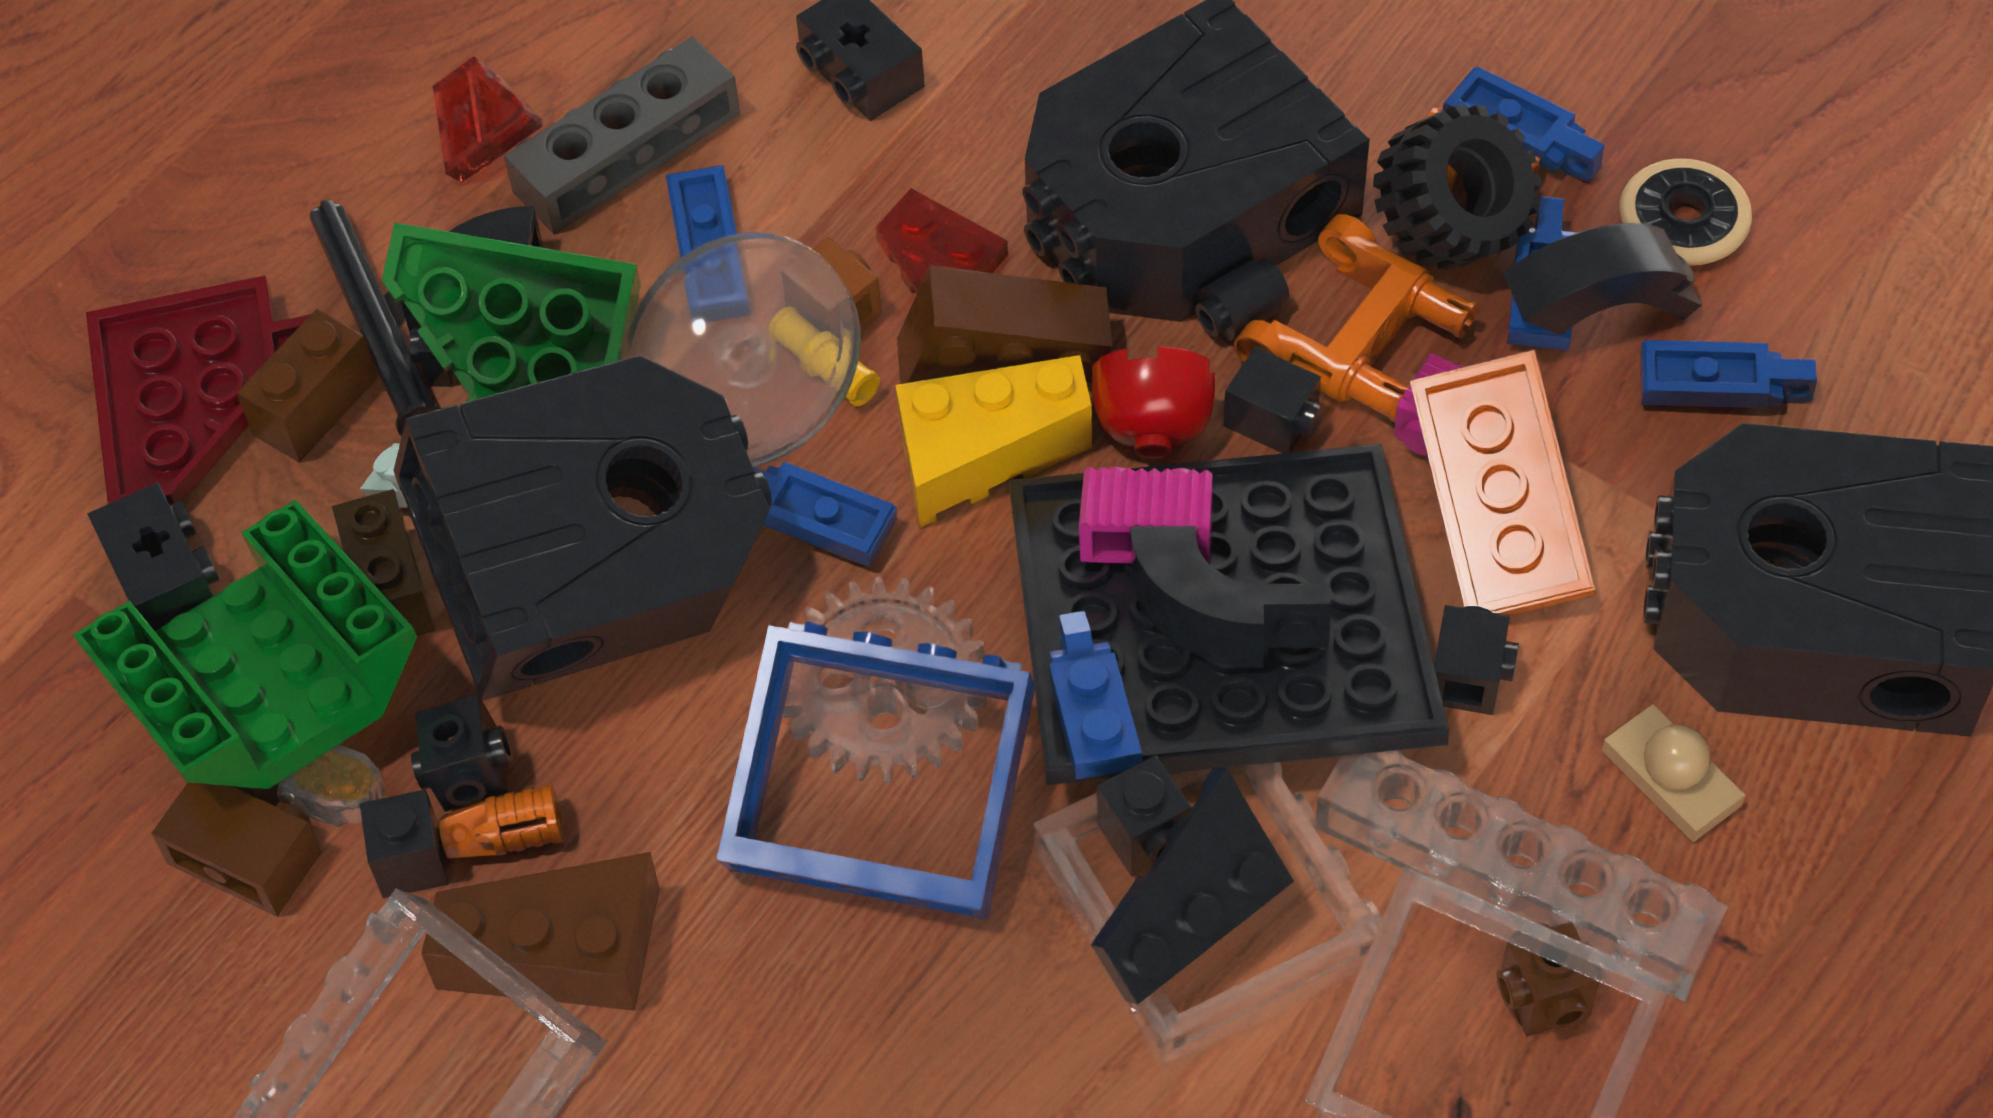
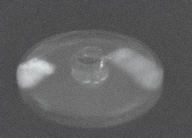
M760 232L739 233L710 241L695 248L673 263L658 277L641 300L631 320L626 336L623 359L641 355L722 394L731 416L738 415L744 424L748 437V449L746 452L752 467L775 461L801 447L814 437L835 414L852 384L858 365L861 344L859 316L853 297L844 281L832 266L809 246L783 235Z

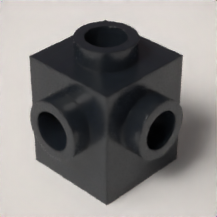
M478 694L415 713L419 751L411 754L413 772L422 790L431 788L445 812L477 804L485 800L486 797L508 793L505 765L513 763L511 745L504 728L501 725L496 726Z

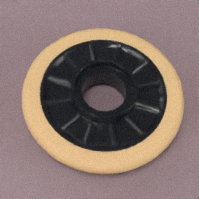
M1693 159L1663 160L1643 168L1626 184L1619 203L1622 224H1648L1664 229L1676 253L1689 266L1712 263L1733 253L1746 239L1752 223L1751 204L1742 186L1724 170L1712 164ZM1678 203H1687L1698 208L1702 215L1693 220H1684L1673 215L1669 208Z

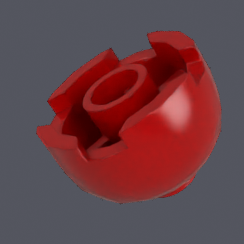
M1157 346V358L1127 360V349L1117 350L1102 356L1092 365V399L1095 416L1103 431L1119 444L1135 449L1136 455L1150 459L1167 457L1172 454V449L1188 444L1203 432L1212 417L1215 400V372L1210 373V360L1193 351L1168 346Z

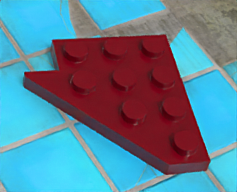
M266 275L86 312L108 504L157 482L169 505L179 500L183 501L249 426L237 392L311 315L275 321L272 294Z

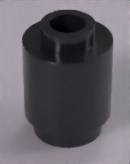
M1266 258L1258 262L1248 260L1199 289V304L1195 307L1196 315L1208 334L1211 336L1219 335L1226 341H1232L1239 336L1249 322L1253 320L1265 321L1279 313L1281 304L1289 299V288L1283 274L1272 261Z

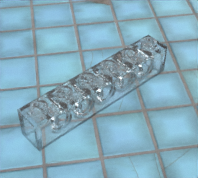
M1399 750L1341 756L1318 795L1315 820L1316 829L1525 927L1540 923H1546L1553 927L1572 921L1582 943L1589 941L1593 944L1601 963L1684 1002L1687 1001L1718 938L1728 909L1727 905L1716 901L1707 890L1690 883H1677L1653 872L1645 862L1627 854L1616 855L1590 843L1582 833L1564 825L1553 826L1527 814L1519 804L1508 798L1490 797L1465 785L1455 774L1444 769L1432 770L1404 757ZM1401 799L1411 806L1397 809L1388 806L1384 801ZM1461 827L1468 830L1472 835L1468 837H1455L1446 832L1445 829ZM1521 855L1530 859L1534 864L1531 866H1518L1511 863L1506 857ZM1584 884L1591 887L1597 894L1591 896L1580 895L1572 891L1569 885ZM1632 914H1649L1655 917L1660 924L1652 926L1642 924L1635 920Z

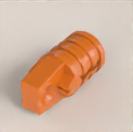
M552 783L542 785L541 788L524 789L518 793H505L504 796L486 797L485 800L477 804L442 815L438 820L442 847L448 859L502 856L512 851L520 852L531 847L539 848L549 843L557 844L564 842L561 811Z

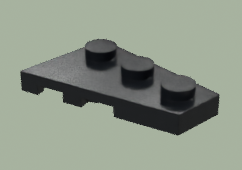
M1215 766L1212 768L1200 786L1204 791L1185 818L1178 817L1165 836L1168 843L1145 876H1138L1091 943L1092 948L1126 1002L1136 1005L1141 1003L1294 882L1227 768Z

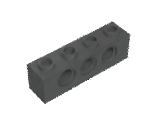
M691 36L673 49L662 52L654 61L627 78L616 81L605 92L581 107L572 109L562 119L534 137L523 140L515 149L505 154L504 159L512 192L525 206H534L537 218L553 234L557 233L740 114L735 76L698 40Z

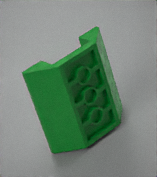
M296 499L284 507L270 512L261 521L241 532L258 569L230 583L225 589L191 610L176 616L165 626L154 631L129 600L113 611L102 614L93 623L73 634L78 645L186 782L262 789L273 787L383 716L418 637L412 625Z

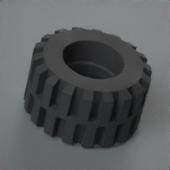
M1465 104L1453 106L1405 127V130L1396 133L1388 141L1390 148L1381 151L1377 163L1383 168V171L1374 174L1373 187L1380 189L1381 197L1374 200L1377 213L1383 211L1388 222L1382 226L1387 235L1396 234L1400 239L1397 247L1405 255L1417 252L1416 262L1425 266L1437 263L1438 269L1461 267L1513 247L1519 242L1518 237L1527 234L1532 227L1533 222L1529 216L1538 213L1541 201L1534 196V190L1541 188V177L1539 174L1533 173L1531 165L1537 162L1533 150L1526 152L1522 142L1525 140V136L1518 128L1510 131L1507 128L1508 119L1498 112L1489 116L1488 108L1479 105L1468 109ZM1448 164L1459 174L1464 183L1467 193L1466 210L1456 202L1449 189L1447 181Z

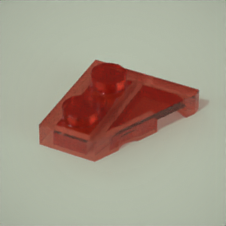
M475 56L433 85L445 174L460 183H464L483 168L489 166L493 161L543 126V121L537 113L491 66Z
M912 188L876 226L877 242L889 260L900 267L901 278L911 294L918 292L930 265L993 273L1008 256V240Z

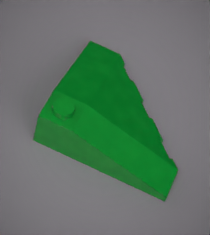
M394 222L382 276L383 284L396 303L403 300L420 324L421 328L417 332L443 370L446 372L451 369L470 396L466 399V402L626 359L641 288L637 264Z

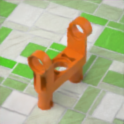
M1338 214L1321 231L1318 237L1319 246L1324 255L1331 262L1339 266L1336 271L1372 289L1328 347L1276 320L1272 323L1263 320H1253L1247 324L1236 338L1234 349L1243 363L1254 347L1280 357L1321 376L1320 391L1339 402L1343 400L1348 402L1353 398L1395 422L1399 400L1404 396L1406 389L1410 385H1405L1371 367L1406 320L1408 318L1412 319L1416 315L1451 332L1453 336L1462 339L1466 335V330L1469 331L1475 321L1479 304L1473 301L1470 302L1434 284V277L1430 275L1429 270L1376 244V238L1372 231L1357 218L1346 214Z

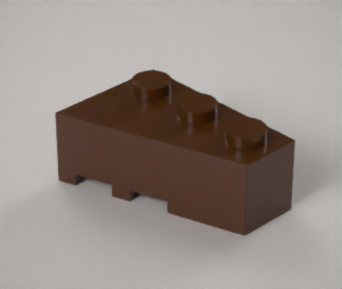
M930 265L897 337L900 384L1077 355L1081 357L1086 383H1092V365L1102 356L1109 354L1113 348L1106 287Z
M651 852L436 892L421 953L435 989L635 1011L660 891Z

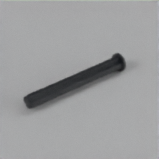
M325 199L320 202L319 207L311 210L310 221L359 331L365 337L369 353L398 417L395 421V426L402 437L406 418L442 408L439 404L432 402L343 206L334 204L331 199Z

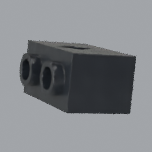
M821 0L796 15L799 42L796 43V50L803 64L813 73L819 71L832 84L838 98L846 106L854 105L869 121H872L925 87L922 48L871 0Z
M158 482L87 513L128 601L130 600L154 631L168 624L176 616L191 610L213 596L208 585L219 581L215 568L204 546L193 551L191 550L186 539L197 533L181 500L169 505Z

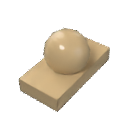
M1654 704L1604 739L1601 751L1693 843L1743 805L1746 795L1711 761L1709 745L1703 735L1689 726L1673 724Z

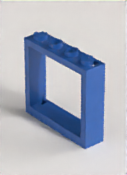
M807 621L805 625L790 622L788 629L768 625L716 860L730 871L988 920L1036 687L1030 672L1021 671L1022 664L1004 661L1001 656L984 655L982 664L956 659L957 651L936 644L920 643L918 644L917 652L892 648V640L890 638L869 632H854L852 640L827 636L828 629L826 627ZM794 662L1008 701L971 881L755 840Z

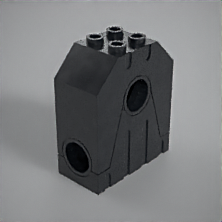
M1205 0L1185 11L1184 15L1176 16L1039 93L1025 154L1026 186L1023 187L1022 193L1026 203L1027 224L1024 225V233L1029 245L1039 256L1047 254L1050 257V260L1059 269L1063 282L1106 287L1109 313L1182 322L1196 313L1195 307L1199 304L1198 291L1208 283L1248 260L1258 262L1266 258L1277 266L1316 243L1321 231L1334 216L1346 214L1355 218L1360 217L1363 214L1370 139L1345 117V113L1320 88H1317L1283 51H1280L1271 42L1269 36L1247 14H1244L1235 5L1233 0Z
M638 355L460 403L459 408L458 405H453L406 418L393 472L406 501L407 509L421 546L425 551L442 601L449 614L464 659L473 677L477 693L482 701L530 687L532 682L534 685L710 632L741 571L772 503L770 488L765 476L761 471H754L747 455L748 437L744 424L738 415L731 416L722 394ZM621 496L639 500L642 504L647 505L654 512V515L646 517L628 513L625 509L620 508L612 498Z
M1747 423L1740 424L1675 470L1669 496H1657L1654 531L1649 530L1645 555V568L1653 569L1652 585H1647L1643 609V623L1655 624L1654 650L1717 712L1913 731L1916 727L1918 732L1971 737L1993 687V446L1939 441V444L1936 445L1935 440Z

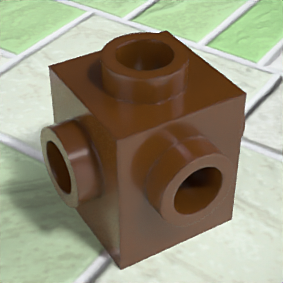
M1568 921L1553 927L1546 923L1535 924L1519 931L1512 940L1507 941L1501 970L1497 971L1496 978L1505 1005L1509 1010L1515 1011L1526 1037L1552 1028L1560 1029L1571 1026L1590 1016L1599 983L1603 981L1604 974L1600 957L1593 944L1589 941L1582 943L1573 922Z

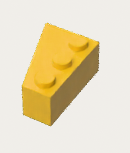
M1080 355L895 385L899 428L919 529L937 521V513L967 499L971 504H974L989 497V489L1018 475H1021L1023 479L1029 478L1092 448V404Z

